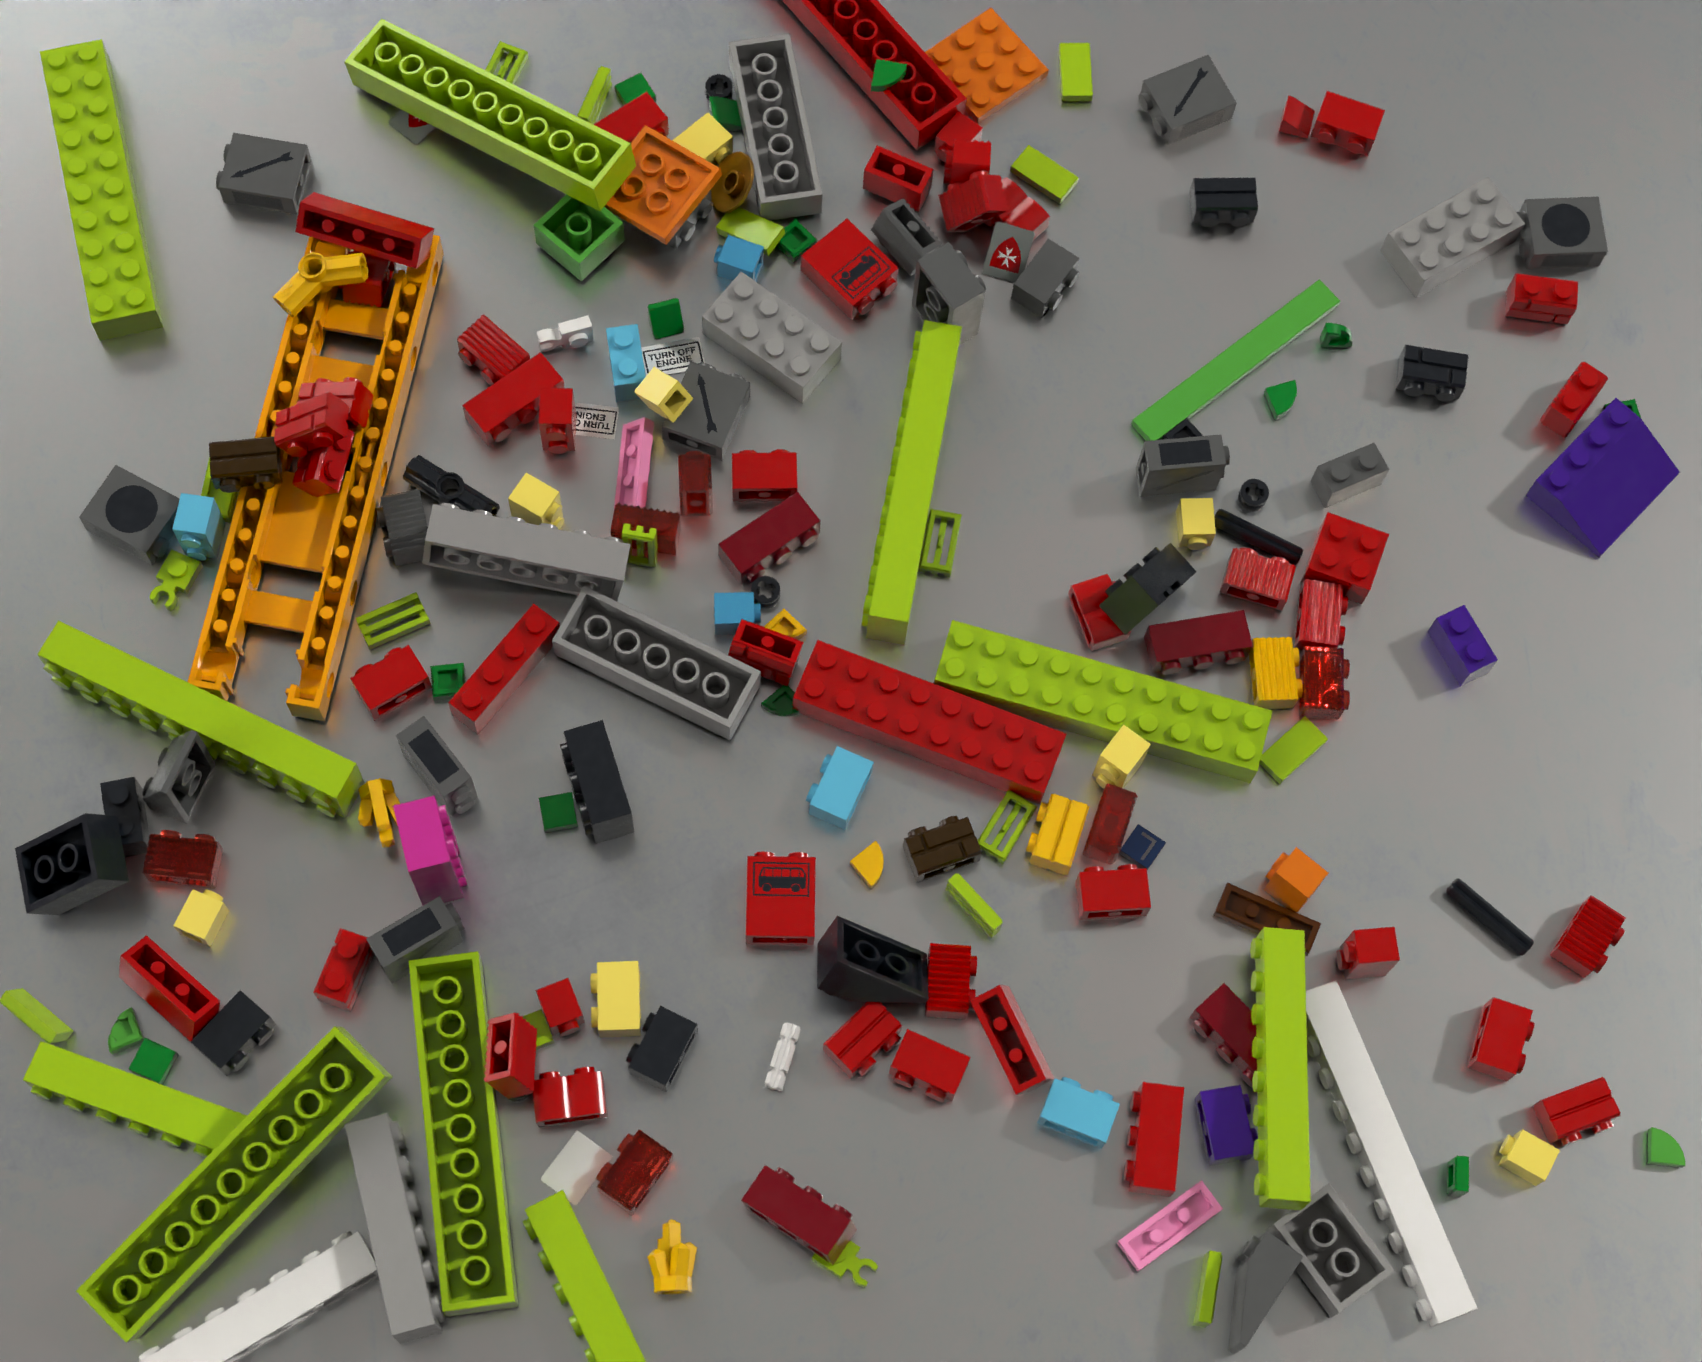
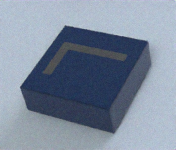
M1138 824L1121 847L1119 854L1138 867L1147 868L1148 870L1166 842Z

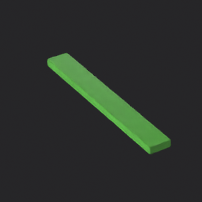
M1319 279L1135 417L1131 425L1146 441L1162 440L1163 435L1186 418L1190 419L1338 307L1340 300Z

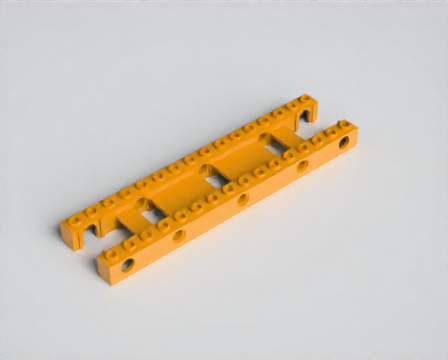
M433 235L429 259L417 269L407 266L406 273L404 270H398V274L394 273L395 285L388 309L335 300L338 286H333L326 293H318L295 317H291L288 314L254 438L274 437L275 429H277L275 425L276 412L296 405L297 401L300 400L298 396L301 384L315 383L318 378L329 379L333 382H343L344 378L352 377L362 381L363 385L373 395L371 410H368L366 428L350 429L355 434L349 454L354 456L350 471H346L339 493L315 497L295 487L292 484L295 473L289 472L293 456L282 449V483L274 484L272 488L265 490L257 489L254 486L241 487L188 683L228 701L229 695H233L234 692L232 683L239 657H243L244 654L242 645L248 623L304 633L300 650L296 649L295 653L301 666L299 687L298 685L291 684L290 689L286 688V704L292 716L325 722L378 515L376 508L380 507L444 255L440 236ZM309 236L304 256L312 252L319 253L323 257L347 255L348 250L352 249ZM327 330L383 340L380 355H376L374 365L320 356ZM264 563L323 573L319 591H315L313 601L257 591Z

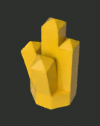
M378 778L367 781L358 788L361 798L358 821L363 827L372 826L375 816L382 847L389 848L395 845L390 814L397 825L393 806L400 804L395 794L392 780Z
M670 1219L662 1225L663 1236L657 1240V1249L652 1250L647 1256L654 1277V1293L658 1295H676L692 1292V1273L697 1247L691 1242L681 1243V1223Z

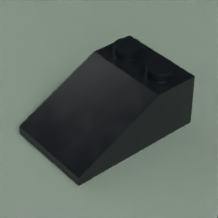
M837 916L818 942L817 989L846 1001L925 1004L929 999L927 953Z

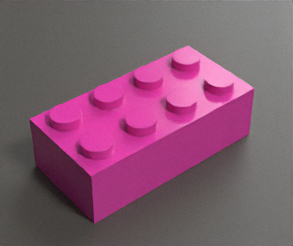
M435 795L394 805L393 808L407 869L422 905L439 896L444 903L464 898L461 887L467 886V881L460 857L458 856L460 852L457 839L445 805L438 806Z

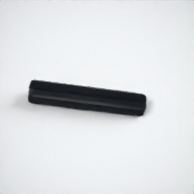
M1219 509L1214 516L1215 527L1271 555L1284 558L1292 565H1296L1303 554L1301 547L1224 509Z
M1455 879L1447 888L1446 893L1519 955L1526 954L1533 946V939L1461 879Z

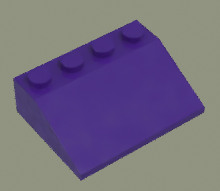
M1615 398L1535 480L1525 496L1600 558L1678 476L1680 471L1642 419Z

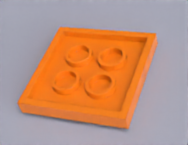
M991 7L925 51L967 98L965 111L977 124L1048 76L1049 69Z
M645 125L631 142L636 167L604 207L667 245L719 180L722 172L721 168Z

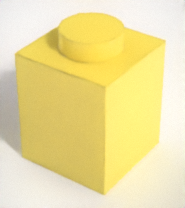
M655 367L652 368L634 390L636 395L649 409L672 423L675 422L693 399L678 380Z
M1181 498L1176 509L1179 547L1201 550L1211 546L1216 534L1213 498Z
M192 889L173 925L180 935L211 948L229 913L228 908L222 902L224 898L207 889L203 893Z
M1522 1129L1513 1136L1508 1135L1499 1151L1503 1155L1499 1166L1537 1186L1546 1180L1560 1150Z

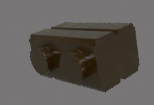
M274 437L209 442L210 476L215 489L233 493L239 491L241 487L254 486L257 489L265 490L272 488L274 484L283 482L281 449L276 446Z
M951 816L940 821L939 827L927 830L926 826H922L908 832V837L904 838L903 849L916 882L980 861L982 855L981 848L968 817L959 819L958 816Z

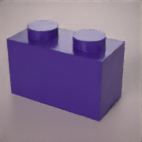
M1465 605L1437 617L1427 631L1460 687L1488 674L1498 661Z
M1241 1085L1200 1091L1195 1097L1209 1166L1251 1159L1254 1156V1143L1258 1139L1255 1128H1250L1248 1114H1251L1248 1094L1242 1093Z

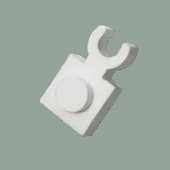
M589 315L558 323V328L543 329L537 332L541 352L553 350L560 345L563 346V349L568 347L579 348L594 340Z

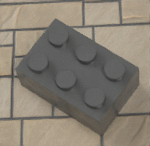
M948 242L917 260L912 307L923 321L928 320L962 326L959 345L976 336L979 331L986 286L981 277L977 274L974 275L968 268L967 260L962 252L959 250L955 251Z

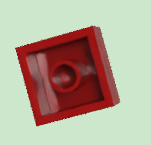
M1327 512L1318 531L1301 583L1309 579L1311 581L1316 580L1317 582L1344 585L1343 596H1348V600L1362 604L1371 589L1389 534Z

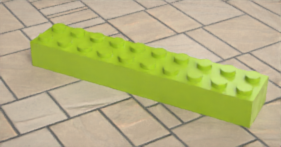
M382 18L344 61L352 83L356 87L598 211L602 210L636 167L631 143Z
M102 39L40 51L91 324L100 341L163 328L111 63Z
M924 320L922 332H915L912 358L909 363L908 379L902 401L901 417H899L890 475H888L886 496L881 512L879 534H877L874 560L868 582V592L863 608L861 626L867 627V639L905 645L962 326Z
M59 620L37 654L45 665L43 669L52 675L51 680L58 686L67 690L71 686L81 690L80 694L89 701L96 704L100 700L110 704L109 708L118 715L125 718L129 714L140 719L139 723L154 732H157L158 728L169 733L168 737L172 740L190 730L198 732L213 760L220 757L228 761L227 765L231 769L241 774L249 771L257 775V780L267 787L274 789L278 785L288 790L286 794L296 801L304 803L307 799L317 804L316 808L330 817L338 814L346 818L360 794L358 788L365 783L357 763Z
M955 620L951 622L934 679V684L1034 722L1110 743L1124 724L1151 744L1147 752L1149 755L1247 783L1252 782L1258 771L1273 712L1269 709Z
M478 951L409 960L442 1312L446 1317L518 1307L496 1090L483 1080L486 1077L484 1074L486 1068L484 1066L487 1062L484 1060L488 1057L485 1055L488 1051L485 1047L488 1045L486 1040L489 1037L486 1035L489 1032L487 1030L489 1024L487 1023L488 1014L482 960Z
M334 1026L101 1264L76 1292L126 1343L138 1339L345 1127L344 1124L349 1123L393 1076L344 1027Z

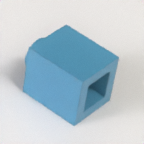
M728 235L724 246L719 244L714 256V262L717 263L718 276L733 281L740 272H743L756 281L764 260V246Z
M754 592L714 593L715 635H735L741 619L752 623H761L760 604H754Z

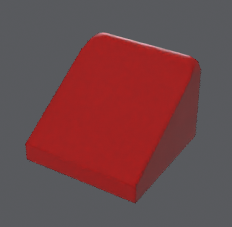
M1288 95L1279 132L1308 139L1315 110L1295 97Z

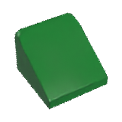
M710 96L709 109L711 116L728 132L742 130L737 100Z
M678 298L647 306L648 321L655 339L684 332Z

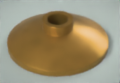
M742 152L729 154L718 166L721 168L722 176L711 188V200L714 208L720 212L729 213L736 210L745 201L751 190L754 179V166L751 158Z

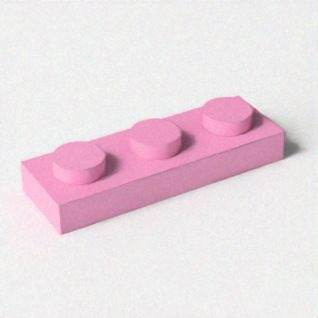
M646 417L623 425L613 512L621 517L645 511L654 421Z
M1201 1180L1120 1239L1117 1245L1136 1271L1139 1272L1222 1211L1223 1208Z

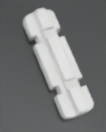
M784 1023L780 1032L781 1040L777 1042L770 1064V1069L772 1070L768 1071L765 1080V1086L771 1090L781 1091L786 1080L784 1074L788 1073L796 1048L794 1042L797 1043L800 1035V1027L797 1025Z

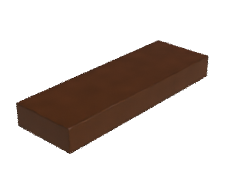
M1228 882L1213 914L1255 934H1259L1264 927L1304 930L1305 956H1308L1321 926V923Z

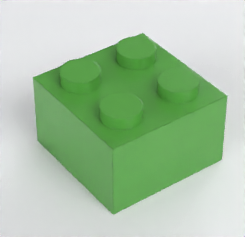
M567 194L534 224L536 244L581 282L625 241L623 222L607 208L603 207L601 211H598Z

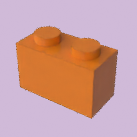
M1296 847L1290 855L1283 852L1272 865L1270 871L1265 876L1270 881L1264 888V891L1285 908L1298 913L1323 882L1328 872Z

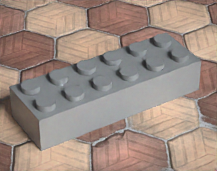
M790 33L729 42V64L746 151L754 166L753 187L759 216L767 220H777L822 213L823 194Z
M442 503L440 505H432L422 564L579 595L583 586H586L618 601L624 582L630 544L623 543V540L617 537L609 536L603 539L593 537L590 533L583 530L569 532L559 530L555 525L548 523L534 525L525 523L523 519L511 516L505 519L495 517L488 511L474 510L471 512L461 510L454 504Z
M583 586L552 640L555 655L728 740H731L761 685V671L586 586Z
M387 1113L344 1124L391 1335L401 1344L441 1333L440 1323L446 1321V1316L442 1312L441 1300H439L437 1295L434 1296L432 1287L438 1286L434 1266L431 1265L430 1260L426 1261L424 1254L430 1251L426 1231L423 1230L422 1225H418L416 1219L422 1217L418 1196H415L414 1191L409 1189V1183L414 1182L410 1162H407L406 1156L401 1154V1149L406 1148L403 1130L399 1127L398 1121L392 1122Z

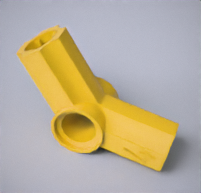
M313 252L306 254L299 261V271L273 296V299L291 317H295L318 293H326L333 286L366 282V279H368L366 258L363 253L323 257L321 254Z

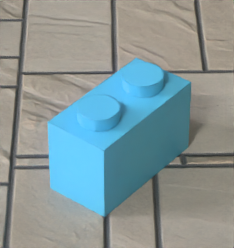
M638 324L606 328L616 402L640 399L634 390L646 376Z
M181 493L172 530L184 554L200 561L207 558L217 559L226 523L213 497Z
M837 746L833 756L827 754L821 765L820 772L824 775L819 785L813 783L808 792L806 801L810 803L809 814L846 830L873 772L874 762Z
M1062 1077L1061 1080L1054 1078L1037 1123L1102 1149L1107 1142L1120 1104L1114 1102V1097L1106 1092L1094 1090L1091 1093L1081 1089V1084L1073 1079Z

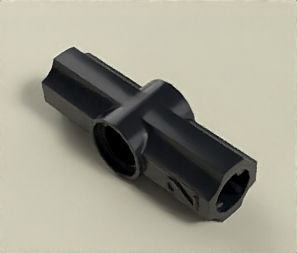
M420 455L412 458L406 466L403 474L404 481L437 500L439 504L450 503L458 506L461 510L471 512L474 510H484L496 517L500 509L499 504L465 484L458 474L446 472ZM455 488L459 490L455 495H444V492L448 489Z

